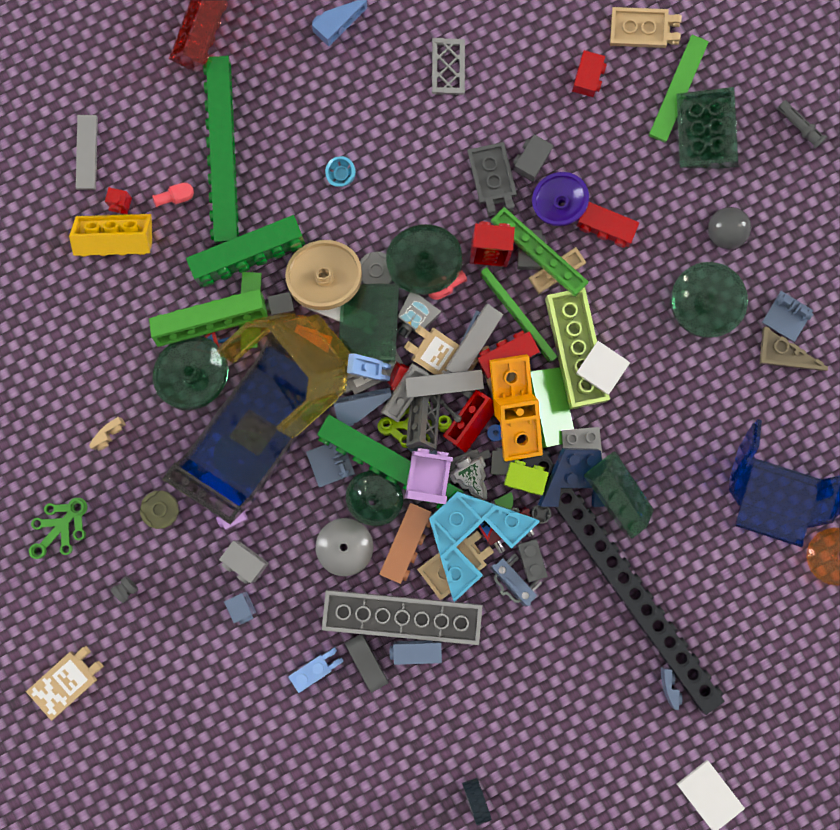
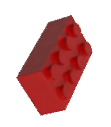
M485 221L475 224L469 264L507 267L513 252L515 227H510L511 225L507 223H500L499 226L491 225L490 222Z

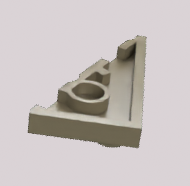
M763 327L759 364L828 371V366H825L822 361L814 359L794 343H789L786 338L775 334L769 327Z

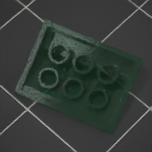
M728 87L677 94L680 168L724 169L739 167L735 88Z
M361 284L353 298L341 306L338 361H348L349 354H358L381 360L383 363L395 364L399 284Z

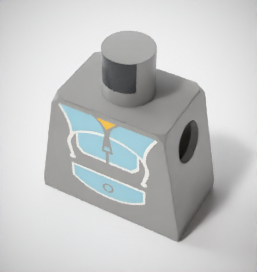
M411 290L397 317L398 321L402 323L397 333L406 339L411 331L415 332L418 325L425 329L441 315V311Z

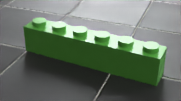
M260 289L250 290L242 294L231 295L227 298L213 300L201 305H194L193 307L149 318L151 338L157 347L265 319L268 318L265 299Z

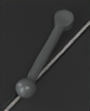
M440 398L441 406L454 417L456 422H460L462 417L450 409Z

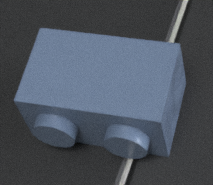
M247 592L224 601L233 623L239 621L241 625L253 619L252 615L257 613Z

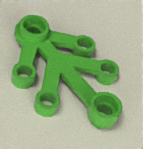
M73 498L69 504H47L44 507L46 514L54 515L57 512H67V514L63 518H35L32 520L31 526L33 529L40 530L43 527L54 528L40 544H33L29 548V555L34 559L43 558L47 552L46 548L60 533L61 554H71L73 547L70 544L69 523L74 518L75 531L73 532V538L75 540H83L86 537V532L83 530L82 516L88 509L86 501L82 498ZM77 504L81 505V509L79 511L75 509V506ZM49 506H53L54 511L52 513L48 511ZM37 520L41 522V525L38 528L35 526V522ZM78 531L82 532L81 538H78L76 535ZM66 545L69 547V552L67 553L63 550ZM37 548L42 549V553L40 555L36 553Z

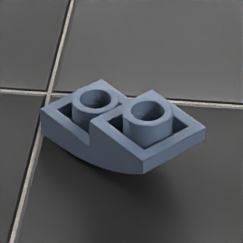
M661 667L662 686L667 701L673 709L679 710V705H682V693H680L679 689L672 688V685L675 684V673H672L670 668Z

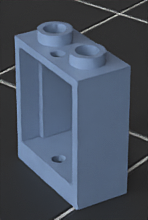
M429 640L394 641L393 646H390V660H394V665L442 663L441 642Z

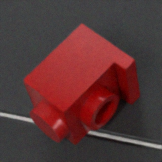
M108 187L105 203L109 206L108 210L128 215L132 200L131 195L127 191Z

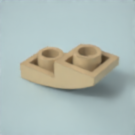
M117 417L106 424L89 444L90 448L100 451L108 447V443L112 441L109 434L114 435L122 431L121 427L126 425L123 418Z

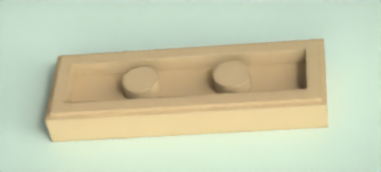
M576 247L561 256L575 270L586 264V261ZM544 269L528 278L538 294L558 282Z

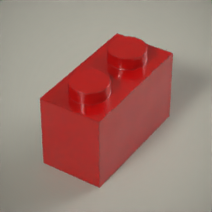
M583 51L572 92L594 97L595 92L600 91L602 81L599 80L600 74L604 75L607 63H604V55Z

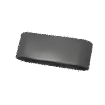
M363 634L345 642L371 693L389 684Z

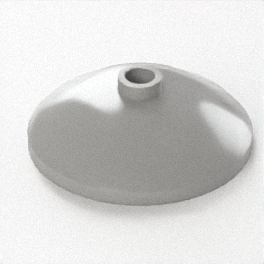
M341 518L331 521L322 528L316 540V555L320 564L328 572L338 576H351L359 573L368 565L373 554L371 534L363 524L353 519ZM345 543L347 545L346 551L340 549L341 544Z

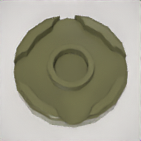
M153 491L142 500L140 515L143 522L149 527L164 529L171 526L177 520L179 504L171 493Z

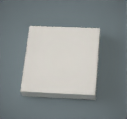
M597 341L576 374L609 395L630 362Z

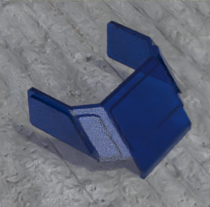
M757 419L751 425L739 445L729 478V491L740 506L736 527L803 547L807 528L831 524L840 515V476L819 479L756 459L754 455L760 445L762 420Z

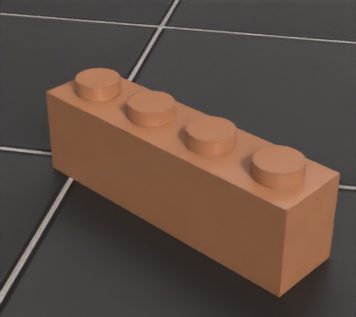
M410 503L379 575L400 584L402 580H407L410 570H407L410 562L413 564L418 555L415 552L417 545H422L426 535L422 533L425 527L429 528L431 525L429 517L432 512Z

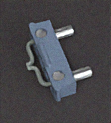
M513 554L507 561L502 558L496 564L490 566V570L495 574L494 580L501 587L500 593L503 596L508 595L515 603L520 602L525 607L531 605L530 602L537 597L534 591L542 583L540 580H536L528 586L511 566L519 559L516 554ZM497 577L518 600L514 599V597L509 592H504V587L497 580Z

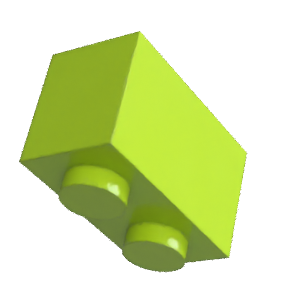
M515 460L514 463H509L503 486L542 496L549 472H545L544 467L534 465L531 468L527 467L525 462Z

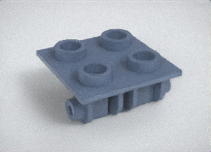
M780 291L762 323L795 342L806 322L812 318L814 310Z
M331 443L329 446L322 445L306 451L319 488L355 475L348 453L343 455L335 450L336 446Z

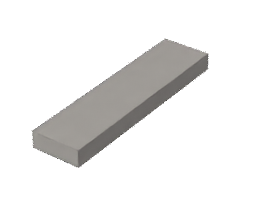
M77 115V190H96L97 115Z
M486 304L445 369L451 373L468 371L503 314L489 304Z
M482 370L405 378L407 398L484 389Z

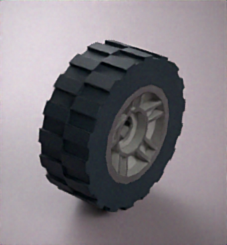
M474 778L463 782L462 785L476 825L492 821L478 779Z

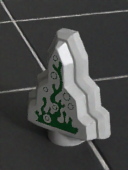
M466 456L455 463L457 468L449 473L451 480L454 483H459L462 489H468L473 497L481 500L487 499V487L484 483L486 477L484 467L486 464L483 457L480 456L471 460L469 456Z

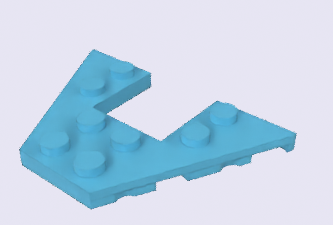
M459 491L448 499L446 504H443L429 517L453 601L455 602L483 576L457 546L484 520L511 549L540 521Z

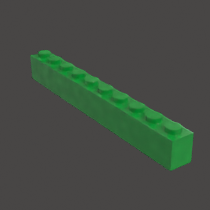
M229 56L206 57V64H203L204 75H207V82H204L205 94L208 93V100H205V110L208 112L209 118H206L205 122L206 129L209 130V137H206L207 148H210V155H207L208 167L211 166V173H208V183L212 185V192H209V202L212 203L213 210H210V221L213 222V229H210L211 240H214L216 245L239 237L232 71Z

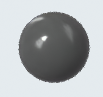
M725 207L713 214L708 224L710 239L716 246L722 249L730 250L742 246L748 240L751 233V222L748 215L736 207Z

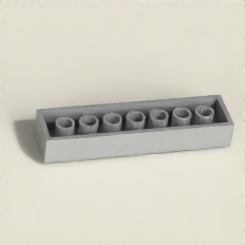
M326 590L322 630L479 645L483 605Z

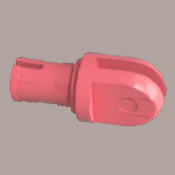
M187 182L169 186L166 192L152 195L156 207L170 202L177 205L192 199L194 188Z
M461 270L449 278L443 276L435 280L428 286L429 297L433 300H439L453 293V288L467 282L465 273Z

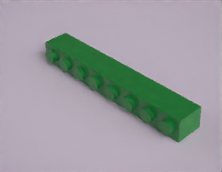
M327 415L316 434L320 437L318 441L327 446L330 443L336 446L335 450L343 455L349 453L354 456L353 461L360 465H363V463L370 465L369 470L378 475L380 472L387 475L386 479L394 484L398 481L404 485L403 489L406 490L410 460L331 415ZM447 483L445 496H447L448 500L457 491L461 493L464 491ZM437 503L436 508L439 509L443 504Z

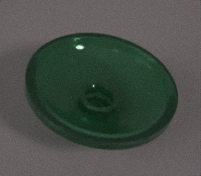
M373 471L358 474L351 480L346 490L345 500L349 512L356 520L369 526L389 524L399 515L403 506V493L399 484L388 481L386 479L387 475L382 472L379 475ZM369 501H373L375 505H370Z

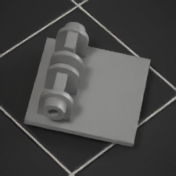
M599 427L561 430L563 448L599 449L602 455Z

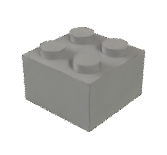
M233 540L219 559L223 562L221 565L229 572L235 571L239 574L237 578L245 584L256 582L269 564L239 540Z

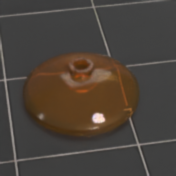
M828 528L820 531L813 537L807 549V562L814 576L826 584L836 586L840 585V560L838 559L840 554V528Z

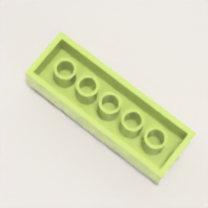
M585 287L576 297L569 291L547 295L545 302L570 410L609 401V395L576 374L597 343Z

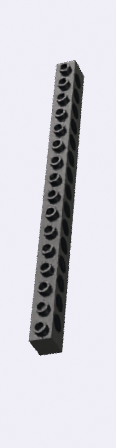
M542 448V456L524 458L520 461L525 462L526 466L531 468L534 465L538 466L540 462H545L548 466L546 472H549L547 484L555 464L551 461V454L547 448ZM561 488L559 507L554 508L668 667L675 673L676 678L699 710L705 715L709 714L725 702L722 698L723 692L717 685L714 686L711 683L712 677L706 669L702 670L698 665L700 660L694 653L691 654L688 651L687 647L689 645L683 637L679 638L675 633L677 628L671 621L667 622L664 617L666 613L661 606L654 604L652 601L654 597L648 589L644 590L641 586V583H643L641 578L636 573L633 574L629 569L631 567L630 563L625 557L621 558L618 554L620 551L618 546L613 541L610 543L606 537L608 533L604 527L597 525L595 522L596 516L591 510L587 511L584 506L585 501L581 495H576L572 490L573 488ZM563 493H567L570 496L568 504H564L561 501ZM574 509H579L582 513L579 520H575L572 516ZM586 525H590L593 528L590 536L584 533ZM599 540L604 543V549L600 552L595 548V543ZM610 556L614 557L616 561L613 567H609L606 563ZM621 572L627 575V580L624 583H620L618 580V575ZM633 588L638 590V596L635 599H632L629 595ZM647 604L650 607V611L648 614L643 615L641 608ZM656 620L661 622V628L658 631L653 629V623ZM671 636L673 643L671 646L666 647L664 640L666 637ZM682 652L684 654V660L678 663L676 661V656L678 653ZM690 669H695V677L689 679L687 675L688 671ZM702 685L707 686V692L704 695L699 693Z

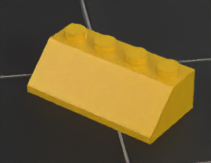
M152 215L76 216L69 235L73 256L144 255L150 253L152 246Z

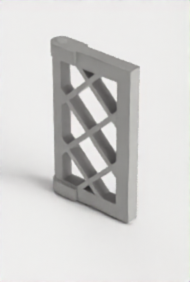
M432 39V94H465V39ZM437 45H443L446 48L440 55L437 54ZM459 46V55L451 47ZM447 51L455 57L449 64L441 58ZM438 60L446 66L440 73L437 72ZM457 60L459 61V73L451 67ZM447 69L455 75L449 82L441 76ZM438 78L446 84L444 87H437ZM458 78L459 88H453L450 84Z

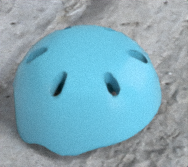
M340 156L328 162L325 174L331 185L344 187L354 180L356 169L350 159Z

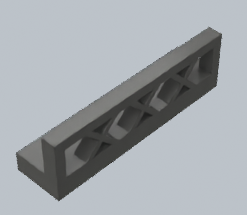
M441 394L414 397L410 403L406 447L413 449L423 446L432 451L437 449ZM429 398L431 399V401H432V403H433V409L431 408L430 404L428 403V402H429ZM427 415H429L432 421V426H430L427 420ZM426 433L430 437V442L426 441Z

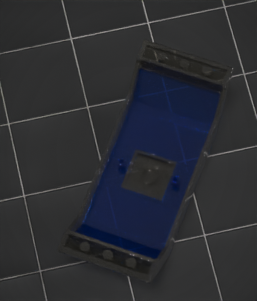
M277 324L268 336L254 364L190 450L176 463L174 462L162 479L231 525L255 500L314 417L343 366Z

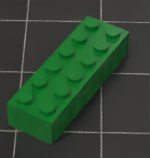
M292 215L189 256L186 260L194 280L199 286L209 287L216 280L229 279L236 272L242 273L248 271L251 266L264 265L268 262L267 260L281 258L286 252L291 250L296 252L306 244L295 216Z

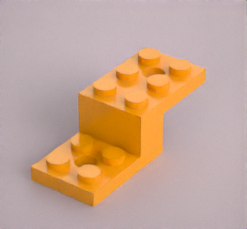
M526 354L489 360L494 416L500 422L504 461L542 456L539 400L532 394L529 356ZM510 372H514L516 375L513 381L506 380V376ZM520 435H526V440L523 443H517V438Z

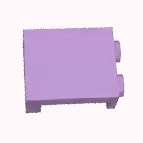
M418 448L417 452L412 451L405 498L446 504L447 496L445 495L453 457H448L449 453L437 451V455L429 454L428 449Z

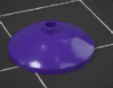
M557 172L548 175L538 183L532 196V205L536 215L543 222L553 226H565L577 221L585 213L589 204V192L586 184L580 177L568 172Z

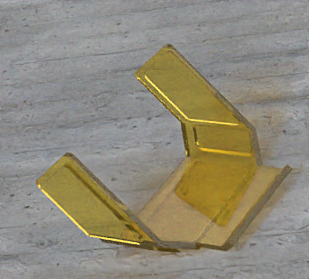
M282 313L246 322L217 350L220 356L235 363L270 331L308 377L306 400L276 427L279 432L291 438L300 434L346 391L349 354L352 353L319 314L307 317L306 315H295V313Z

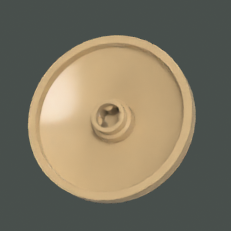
M319 240L303 246V248H300L293 254L288 262L285 277L289 292L298 303L314 310H330L344 305L357 293L362 281V268L355 252L345 244L333 240Z

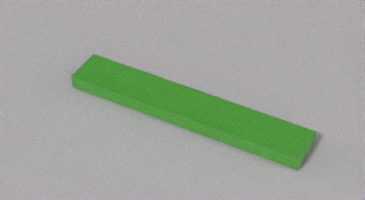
M691 35L648 136L664 143L667 142L709 41Z
M505 207L491 219L493 225L499 226L500 223H507L511 225L510 227H515L514 243L574 297L589 283L588 280Z
M487 267L483 269L480 275L524 332L530 331L539 351L549 363L553 362L558 356Z

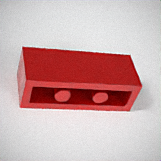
M589 202L585 213L579 218L576 226L580 227L579 229L582 232H592L597 234L598 238L602 240L609 239L614 241L615 245L624 248L625 246L629 247L632 243L640 222Z
M522 330L513 335V340L507 342L505 339L496 344V349L490 351L488 348L479 353L480 357L477 358V361L486 379L491 378L489 360L526 354L531 357L540 352L530 331L524 333Z
M475 390L458 414L462 417V420L460 422L454 420L443 437L466 453L493 416V400L479 390Z

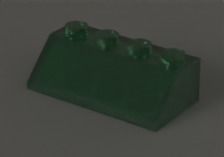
M614 451L585 473L584 476L622 532L633 539L647 528L654 509Z

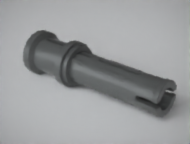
M784 100L777 107V110L802 132V137L807 138L814 145V149L827 138L826 135H823L816 129L815 124H810L787 100Z

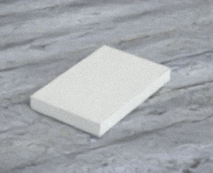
M708 760L677 783L678 787L711 830H719L745 809Z

